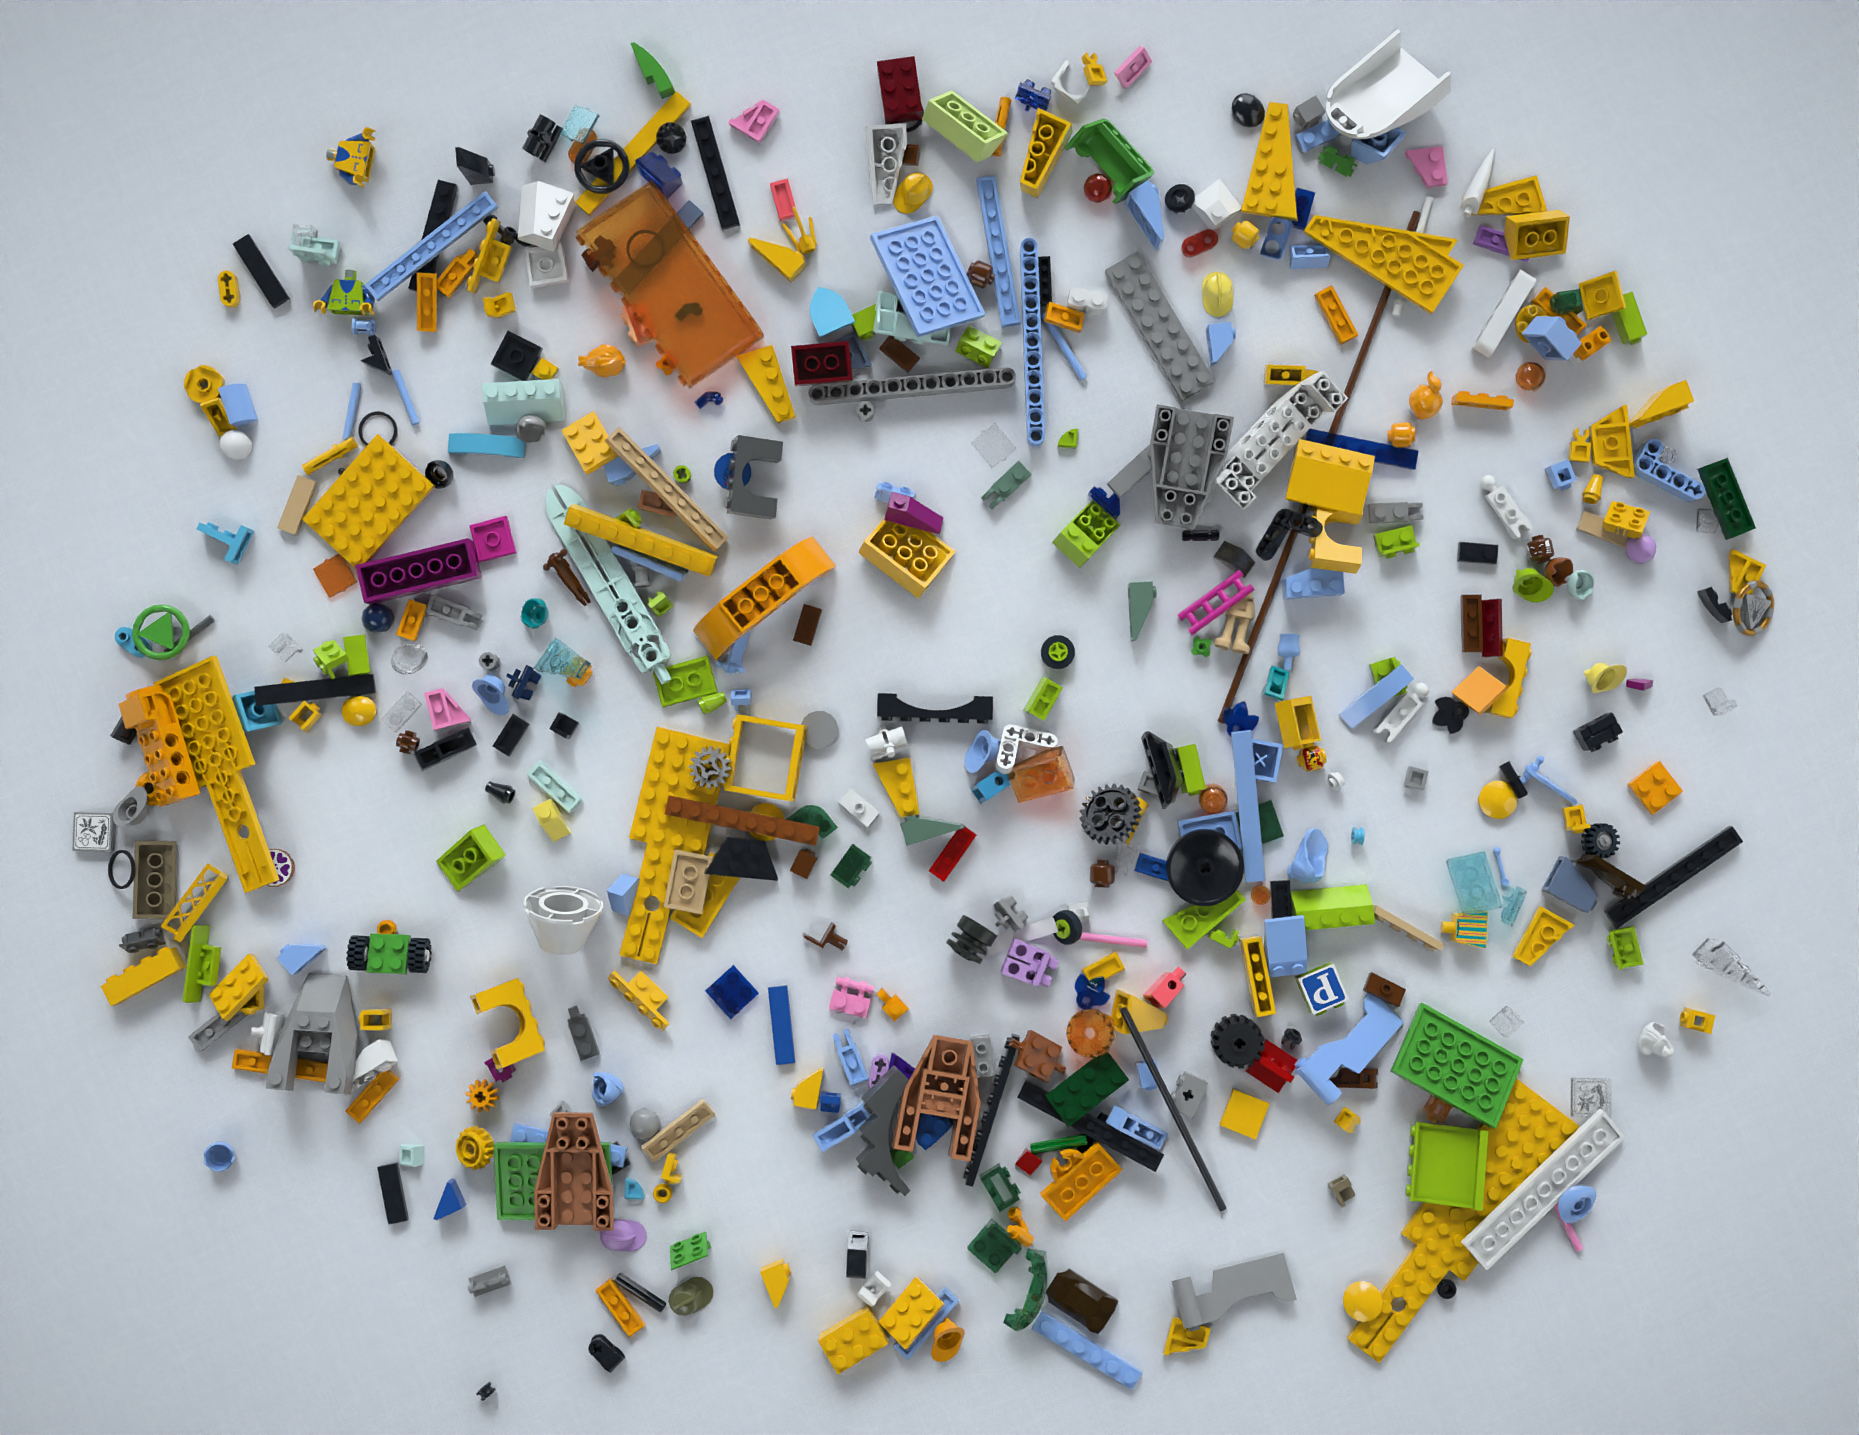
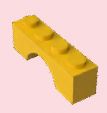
M1512 638L1503 639V656L1499 657V659L1507 665L1509 670V681L1506 685L1508 690L1485 713L1507 719L1513 718L1517 714V700L1523 691V686H1521L1522 679L1526 677V663L1532 654V649H1530L1531 643Z

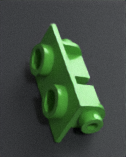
M1330 145L1328 148L1323 147L1326 152L1324 154L1320 153L1317 160L1329 168H1332L1336 162L1338 165L1335 171L1345 177H1351L1354 172L1351 169L1352 166L1357 167V164L1354 163L1356 159L1347 154L1345 157L1338 155L1339 150Z

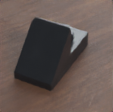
M376 335L369 336L370 343L368 348L372 356L360 361L371 368L392 375V369L381 339Z

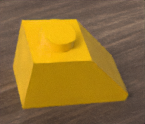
M819 1068L800 1081L796 1088H792L790 1100H794L793 1106L816 1110L824 1068Z
M783 1258L761 1267L760 1270L774 1308L779 1307L788 1285L790 1274H792L789 1264L785 1263Z

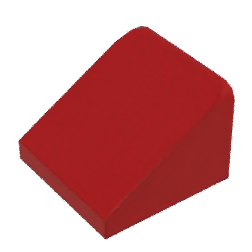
M1026 1148L1015 1165L1029 1175H1032L1042 1163V1159Z

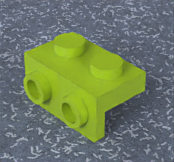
M968 325L959 339L955 352L979 365L989 368L1002 342Z
M334 639L326 641L321 646L313 649L316 656L313 658L315 664L324 675L328 674L331 679L336 678L332 669L349 661L347 654Z
M1635 926L1611 930L1607 936L1609 947H1613L1612 961L1614 966H1617L1618 970H1623L1626 967L1644 965Z

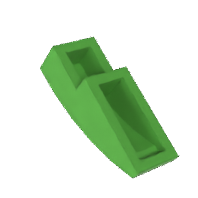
M635 42L630 43L647 85L655 82L661 99L675 93L674 87L662 66L644 48Z

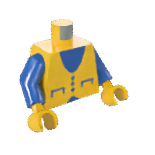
M365 127L362 133L350 137L346 141H340L337 150H327V160L335 162L334 166L339 171L340 177L349 185H359L364 188L365 185L362 184V181L369 182L375 147L369 142V140L375 141L372 133L376 132V130Z

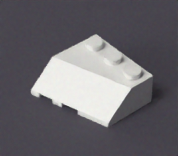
M539 181L523 185L521 189L518 240L554 252L575 209L574 193Z

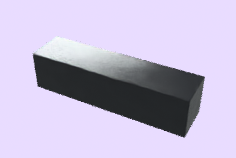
M1050 256L1038 257L1040 307H1045L1049 302H1052Z

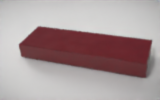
M1502 599L1482 600V657H1502Z

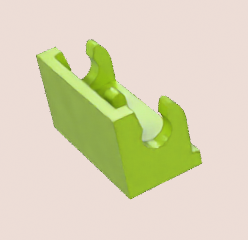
M365 634L343 637L345 653L349 658V661H347L348 675L357 676L371 673Z
M1042 677L1023 710L1044 721L1063 687L1048 678Z

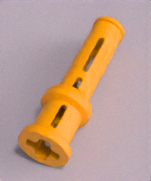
M1000 97L995 123L1004 130L1012 102L1008 97ZM1003 141L991 156H1002Z

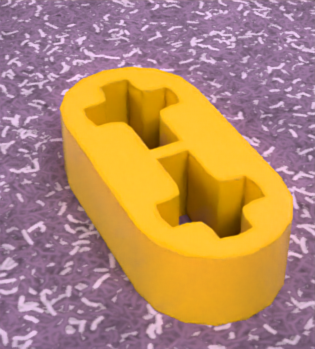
M222 271L218 275L220 300L225 306L235 308L240 303L238 278L231 271ZM227 276L232 278V280H229V287L228 284L224 282V280L227 279ZM229 292L234 297V299H231V302L226 300L230 297Z

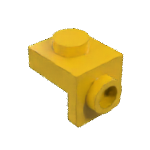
M506 292L494 298H483L484 310L488 317L499 319L516 312L512 293Z
M1583 805L1562 808L1566 831H1573V834L1585 832L1586 828H1591L1590 824L1586 823Z
M264 986L239 1011L244 1012L245 1015H254L256 1011L265 1009Z

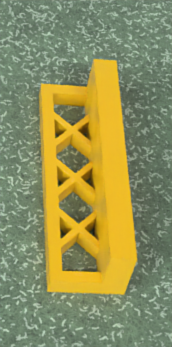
M207 863L161 924V927L174 934V939L181 942L226 882L228 875ZM208 869L217 874L213 881L205 882L204 874ZM203 886L205 892L203 896L193 897L192 890L195 887ZM192 902L193 909L191 912L182 913L181 905ZM180 917L181 925L177 930L168 925L171 919Z

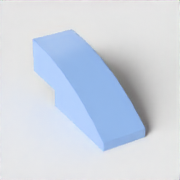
M864 1102L812 1135L822 1152L854 1134L872 1115L863 1107L865 1105Z

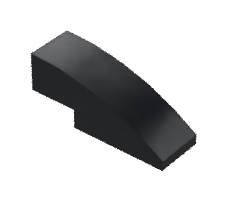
M468 727L415 751L414 756L421 771H424L469 750L477 744Z

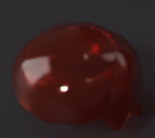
M1095 173L1086 179L1083 186L1084 194L1089 201L1101 203L1110 199L1113 192L1112 181L1104 174Z

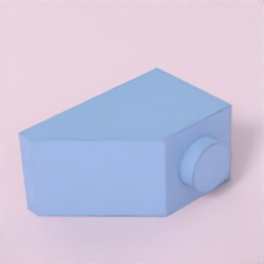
M1231 322L1208 324L1206 328L1210 366H1214L1229 348L1233 339L1236 338L1235 328L1232 327Z
M288 944L280 950L281 954L277 959L291 975H295L301 972L327 947L314 944H294L291 946Z

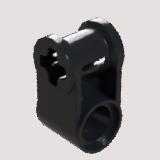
M597 1334L591 1339L588 1347L589 1353L606 1371L611 1373L625 1359V1355L603 1334ZM599 1343L602 1344L601 1347H600V1346L597 1347V1348L595 1347V1344H596V1345H598Z

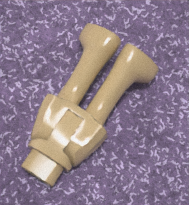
M1253 592L1224 612L1228 615L1226 625L1221 637L1215 639V647L1230 650L1232 633L1236 619L1240 620L1231 651L1249 654L1250 647L1245 643V636L1249 621L1254 620L1255 616Z

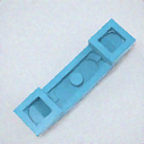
M453 433L449 434L448 453L503 455L505 457L524 458L525 442L511 436Z

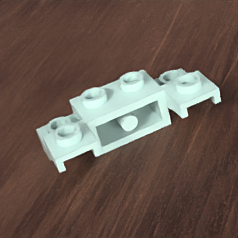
M878 291L873 327L875 333L895 336L894 339L905 341L906 338L913 339V342L924 344V341L948 345L950 328L917 338L905 311L896 310L897 294Z

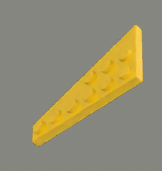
M1269 102L1241 209L1242 213L1298 221L1288 104Z

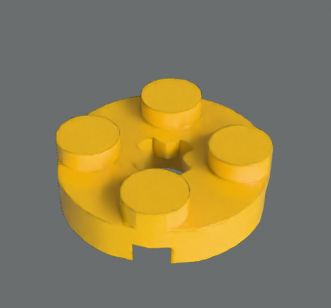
M200 365L194 370L191 369L186 374L184 389L190 399L201 404L221 397L218 388L225 386V379L216 369L207 365ZM207 380L208 387L202 390L200 383H204Z

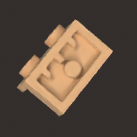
M645 302L628 309L626 306L622 307L624 313L621 314L624 324L629 326L630 331L627 333L631 343L635 342L636 346L639 347L659 340Z

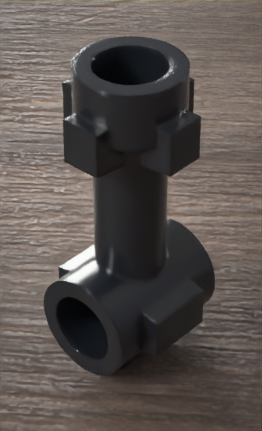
M490 214L483 220V223L487 225L489 221H492V218L497 220V217ZM501 225L499 226L500 242L510 246L516 239V230L509 226L506 228Z

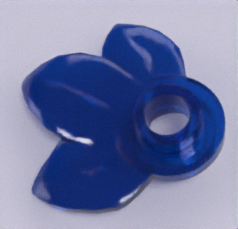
M1245 701L1236 704L1233 710L1225 707L1222 714L1223 721L1227 725V733L1230 737L1231 732H1234L1233 727L1235 725L1238 727L1237 732L1252 731L1259 721V716L1248 715Z
M1082 973L1077 977L1074 988L1078 994L1076 1002L1081 1009L1087 1010L1093 1006H1102L1108 1002L1110 995L1103 992L1105 989L1103 976L1095 977L1090 981ZM1084 997L1090 999L1088 1003L1082 1002Z

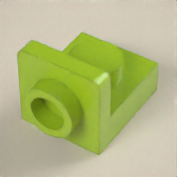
M1219 929L1216 932L1210 930L1207 936L1230 949L1232 946H1236L1240 938L1238 936L1239 931L1235 929L1231 931L1228 938H1226L1228 934Z

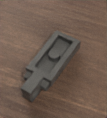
M578 1006L569 1008L570 1019L567 1020L580 1061L599 1055L600 1052L588 1017L585 1014L580 1015Z

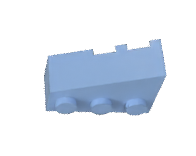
M1310 568L1282 580L1283 600L1341 596L1345 594L1343 572Z

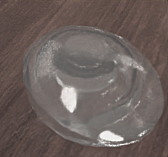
M402 644L393 652L391 665L398 673L404 675L413 674L425 666L428 660V653L420 644Z

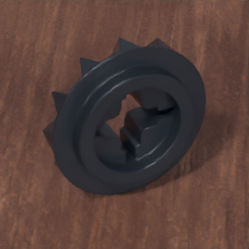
M668 122L658 129L656 141L662 151L675 154L680 152L686 145L687 136L679 124ZM670 132L673 133V136L679 137L674 140L673 147L670 140L664 139L670 135Z
M1185 184L1171 187L1165 195L1167 208L1176 214L1178 212L1185 213L1186 210L1191 209L1195 202L1193 189ZM1176 196L1179 198L1183 197L1185 203L1181 201L1177 203Z

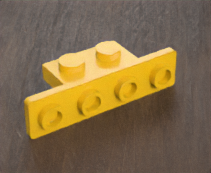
M494 218L487 224L486 238L480 244V255L475 259L473 264L474 272L467 281V291L474 294L477 291L482 276L500 283L512 249L511 246L495 240L501 221Z
M613 971L608 977L610 984L615 989H619L627 1001L633 1002L637 1006L638 1011L651 1020L655 1028L664 1031L669 1022L656 1010L668 999V996L642 971L629 983L616 971Z

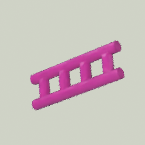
M1240 569L1177 615L1181 621L1187 618L1192 627L1188 631L1191 635L1197 633L1255 590L1251 584L1245 587L1241 582L1240 578L1244 575ZM1234 584L1239 593L1229 598L1224 590ZM1218 595L1223 604L1214 610L1208 601ZM1203 607L1208 615L1198 621L1193 612Z

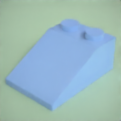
M1147 180L1129 192L1125 205L1157 251L1164 240L1159 191L1154 184Z
M1303 915L1264 920V952L1269 978L1307 973V947Z

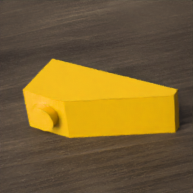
M751 237L747 240L749 246L790 283L806 267L805 257L799 251L794 252L791 248Z

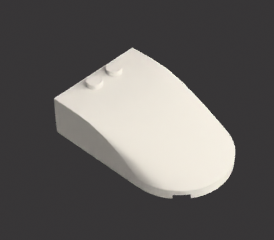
M1396 30L1334 83L1327 96L1326 112L1328 120L1336 131L1350 138L1368 139L1379 136L1416 119L1451 92V73L1447 72L1441 78H1436L1401 48L1400 31Z

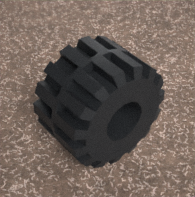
M1230 1014L1231 1017H1222L1220 1023H1215V1030L1211 1031L1210 1035L1212 1037V1041H1210L1215 1054L1223 1063L1232 1068L1237 1066L1239 1069H1242L1247 1064L1249 1067L1254 1064L1252 1061L1260 1059L1259 1053L1264 1051L1265 1047L1263 1045V1041H1265L1264 1036L1261 1034L1260 1028L1244 1015ZM1238 1038H1240L1241 1041H1243L1242 1043H1239V1046H1237L1234 1043L1238 1040Z

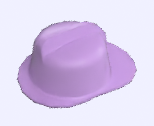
M614 1220V1230L600 1231V1240L609 1250L636 1251L645 1243L646 1230L643 1225L636 1221Z

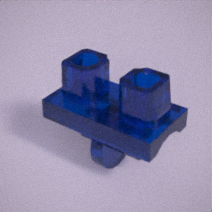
M1029 79L1024 83L1020 82L1015 99L1026 105L1025 111L1029 112L1031 107L1036 110L1040 108L1047 111L1052 97L1050 96L1051 89L1042 87L1041 91L1034 89L1035 83Z

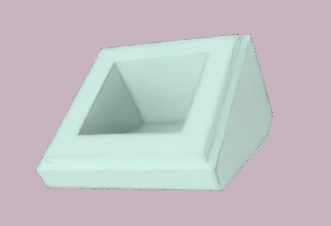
M400 1145V1165L414 1167L424 1164L423 1145Z

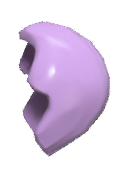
M1642 534L1641 538L1636 539L1630 537L1626 542L1627 556L1635 561L1636 564L1647 563L1656 554V543L1646 534Z

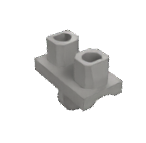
M1013 896L1005 899L1002 898L993 905L998 911L994 914L998 919L995 925L998 927L1002 924L1006 930L1011 927L1015 932L1025 926L1023 923L1028 919V915L1023 910L1016 914L1011 908L1017 904Z

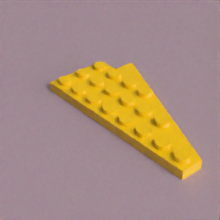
M1314 215L1303 231L1304 234L1430 314L1434 312L1464 267L1462 263L1449 256V253L1458 241L1454 238Z

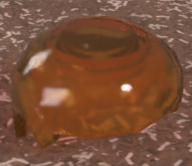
M1535 362L1524 363L1518 368L1515 375L1516 383L1521 389L1534 392L1543 386L1546 378L1544 368Z
M1216 783L1207 784L1206 789L1200 790L1201 794H1199L1198 801L1203 811L1208 814H1218L1225 809L1228 797L1222 786Z

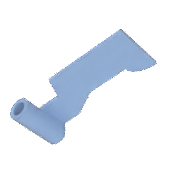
M1369 993L1366 994L1363 1003L1366 1015L1344 1039L1320 1045L1310 1057L1305 1059L1302 1057L1295 1063L1296 1068L1294 1071L1327 1105L1332 1104L1341 1095V1091L1329 1079L1339 1066L1342 1065L1359 1074L1404 1023L1383 1000Z

